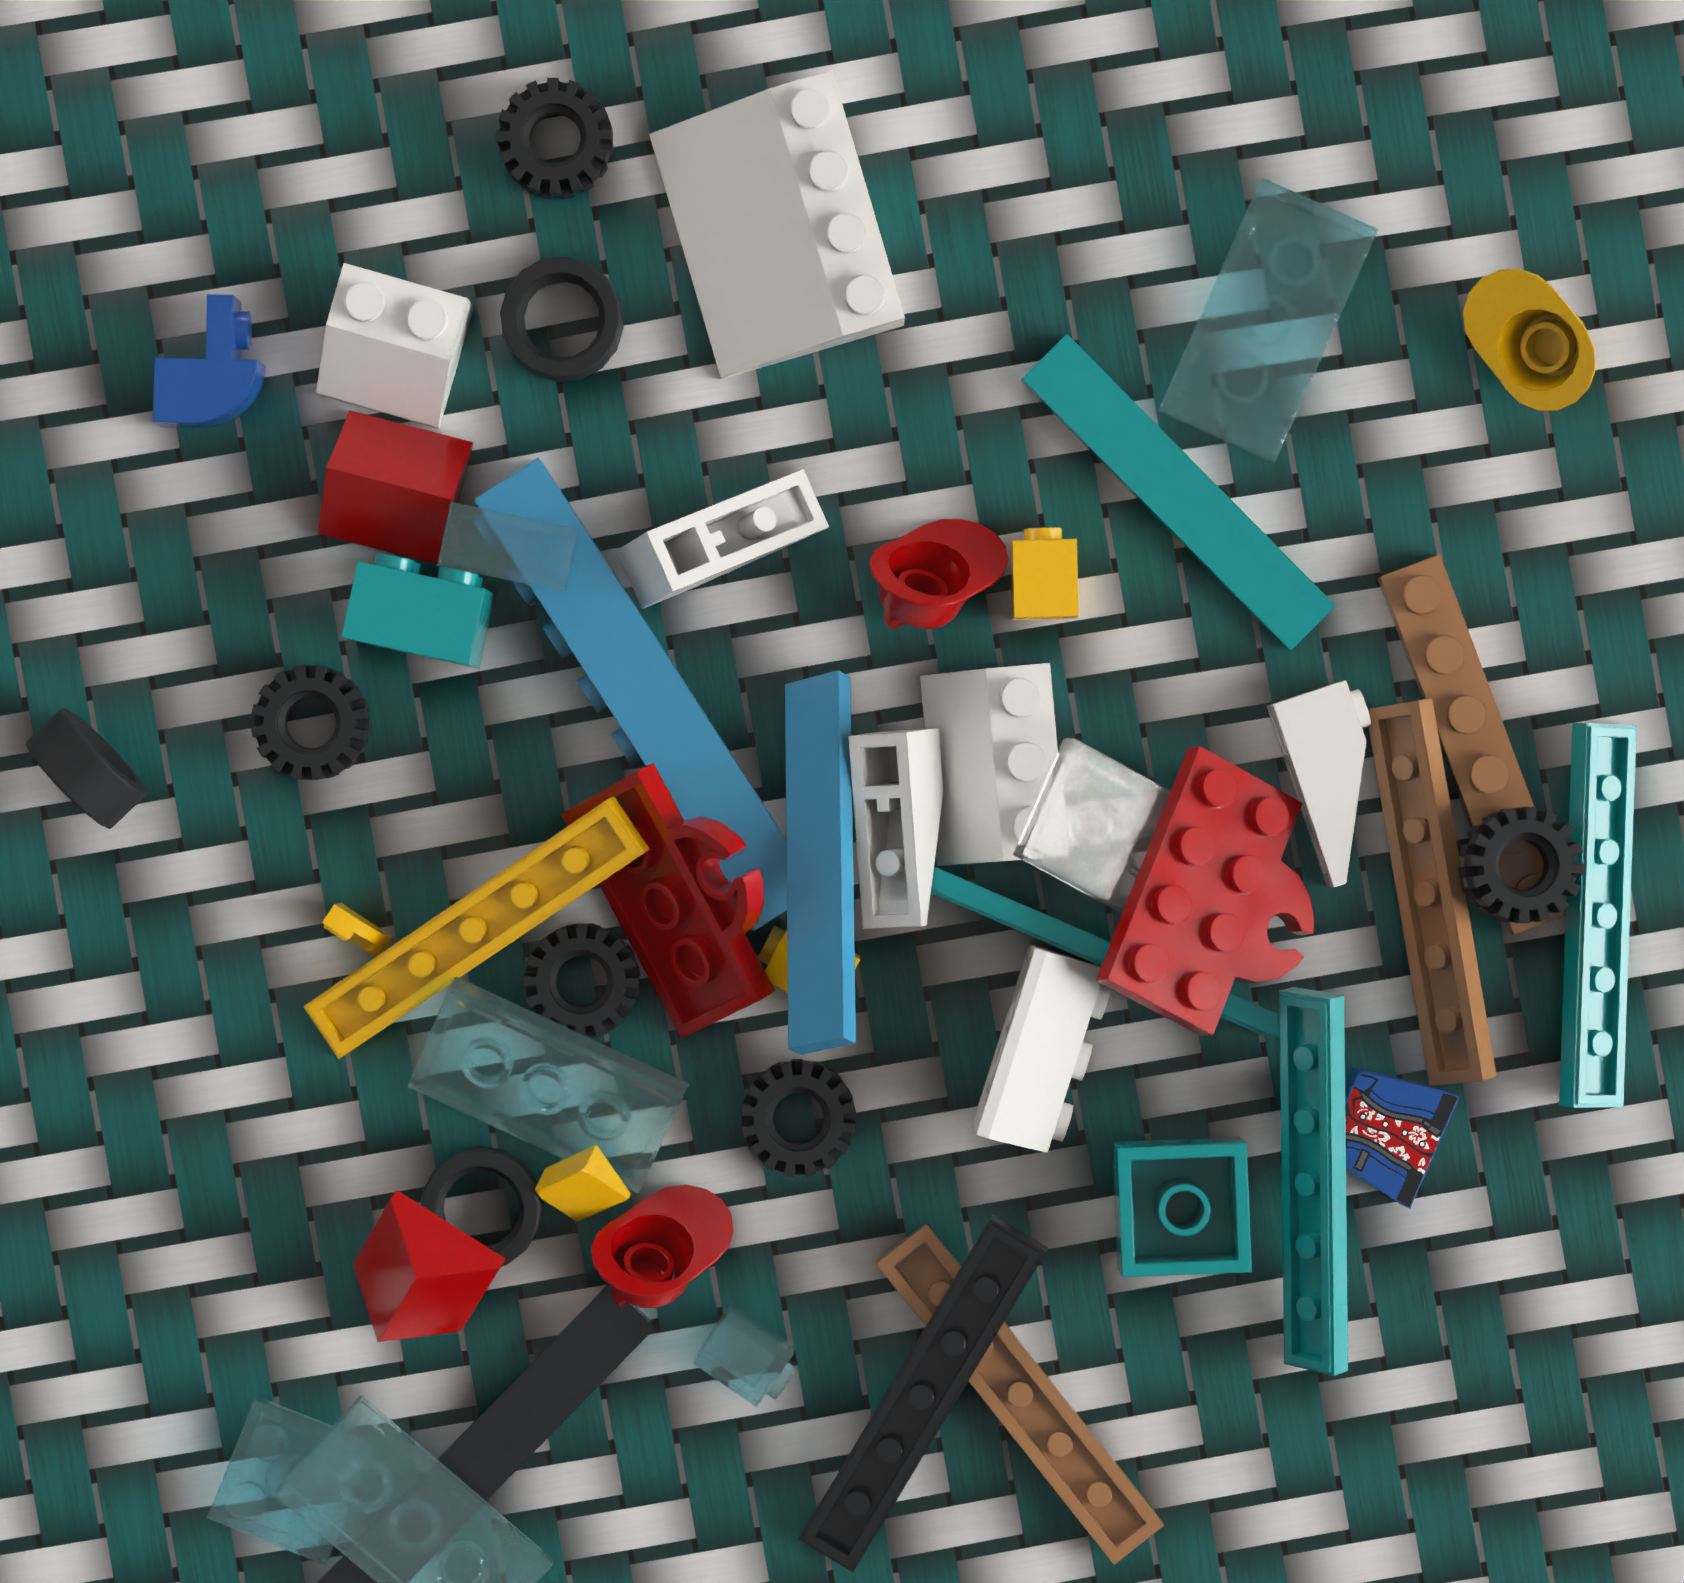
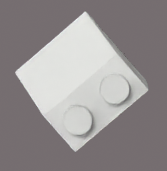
M343 263L325 327L316 393L440 429L474 310L473 304L468 298Z

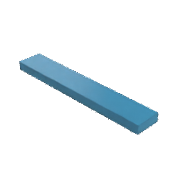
M839 670L785 684L788 1049L800 1055L856 1043L853 813L848 736H851L850 677Z

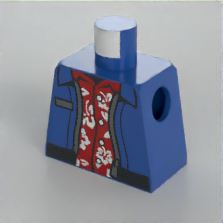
M1352 1066L1345 1079L1346 1168L1399 1204L1410 1209L1460 1097L1441 1088Z

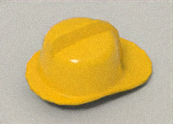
M1520 268L1499 269L1482 277L1468 293L1463 310L1465 332L1477 353L1498 377L1505 389L1520 404L1537 411H1558L1577 402L1589 389L1596 370L1595 348L1584 322L1570 309L1558 292L1537 274Z

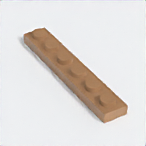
M1440 554L1378 577V582L1422 699L1432 698L1441 750L1470 828L1482 824V818L1490 813L1510 808L1534 807ZM1524 840L1513 841L1500 854L1498 862L1499 873L1503 881L1511 888L1519 891L1530 889L1541 878L1543 872L1542 856L1531 843ZM1566 908L1561 913L1551 914L1550 919L1541 922L1517 924L1509 922L1506 924L1510 934L1515 935L1566 916Z
M1429 698L1370 708L1368 712L1371 725L1368 728L1429 1086L1488 1080L1497 1077L1467 899L1463 891L1465 888L1463 878H1459L1458 867H1461L1433 700Z
M926 1222L876 1261V1265L925 1326L961 1268L960 1264ZM1004 1321L969 1382L1115 1565L1162 1528L1164 1524Z

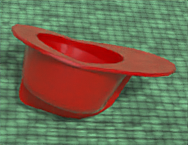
M940 519L922 525L895 541L886 543L874 550L869 566L872 577L879 584L878 592L881 604L884 607V622L889 628L894 629L907 624L915 628L934 629L943 627L952 621L968 598L992 586L1004 575L1009 559L1006 545L999 536L980 523L964 519Z
M691 1185L665 1187L647 1196L620 1217L609 1222L596 1234L591 1248L593 1266L601 1278L610 1285L612 1299L618 1306L628 1303L641 1308H658L670 1304L684 1292L692 1279L713 1265L729 1248L734 1233L731 1212L721 1198L707 1189Z

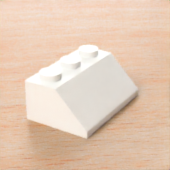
M1050 663L920 676L924 729L939 728L944 793L936 848L937 866L1067 856Z
M1029 943L973 1119L972 1126L976 1135L1048 1153L1052 1139L1063 1142L1074 1105L1064 1102L1071 1078L1082 1081L1093 1048V1044L1083 1041L1090 1017L1102 1019L1111 992V988L1096 981L1101 968L1100 965Z

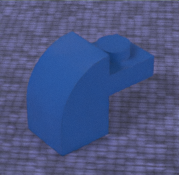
M207 294L206 359L154 358L153 422L166 428L217 427L239 417L257 398L264 381L266 366L258 360L240 359L241 350H250L252 320L250 311H241V301L234 295Z

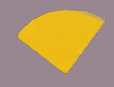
M342 902L334 904L322 922L324 924L323 927L344 941L351 940L364 949L367 954L375 957L384 952L394 939Z

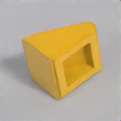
M597 1144L546 1167L535 1187V1191L541 1199L576 1222L629 1199L631 1195Z

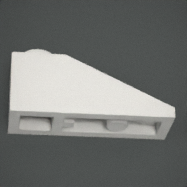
M802 469L647 531L616 550L639 604L644 609L829 528V525L805 471Z
M1344 680L1267 705L1297 799L1303 803L1301 811L1326 886L1337 887L1347 882L1367 742L1362 728L1371 725L1368 708L1361 691L1357 689L1350 692L1347 681Z
M939 728L881 731L848 736L863 929L926 926L944 793Z

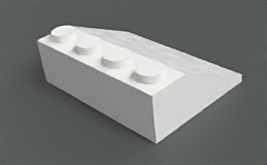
M832 70L766 89L649 134L721 379L904 326L905 316Z

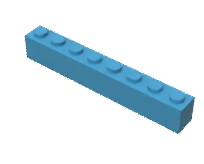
M538 457L476 497L474 501L482 513L472 520L492 551L503 545L517 567L507 574L528 605L538 599L544 607L551 621L543 625L542 628L560 656L565 658L573 652L586 674L579 678L577 682L594 709L599 712L608 706L621 726L620 729L612 733V736L632 766L643 760L646 766L654 763L684 820L702 816L720 821L738 834L747 844L738 854L725 861L719 860L723 875L731 883H733L734 878L743 873L760 868L763 878L764 905L758 923L751 928L754 932L787 910L786 837L546 466Z

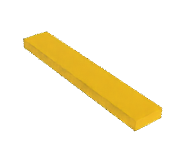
M612 796L303 1007L334 1054L340 1059L650 849L616 798Z

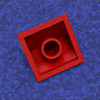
M349 410L326 467L318 534L442 566L474 443Z
M396 1190L353 1263L377 1342L461 1332L506 1258Z

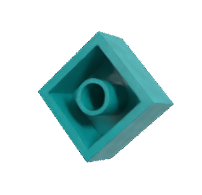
M378 552L376 553L374 564L357 562L341 638L468 667L480 668L496 595L485 588H481L482 577H479L478 574L440 566L438 578L420 575L421 564L415 563L414 560Z
M1218 1137L1112 1142L1117 1269L1122 1277L1252 1272L1247 1143L1242 1138Z

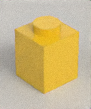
M1062 528L1024 529V540H1013L1010 543L1012 620L1077 618L1079 616L1077 539H1062Z

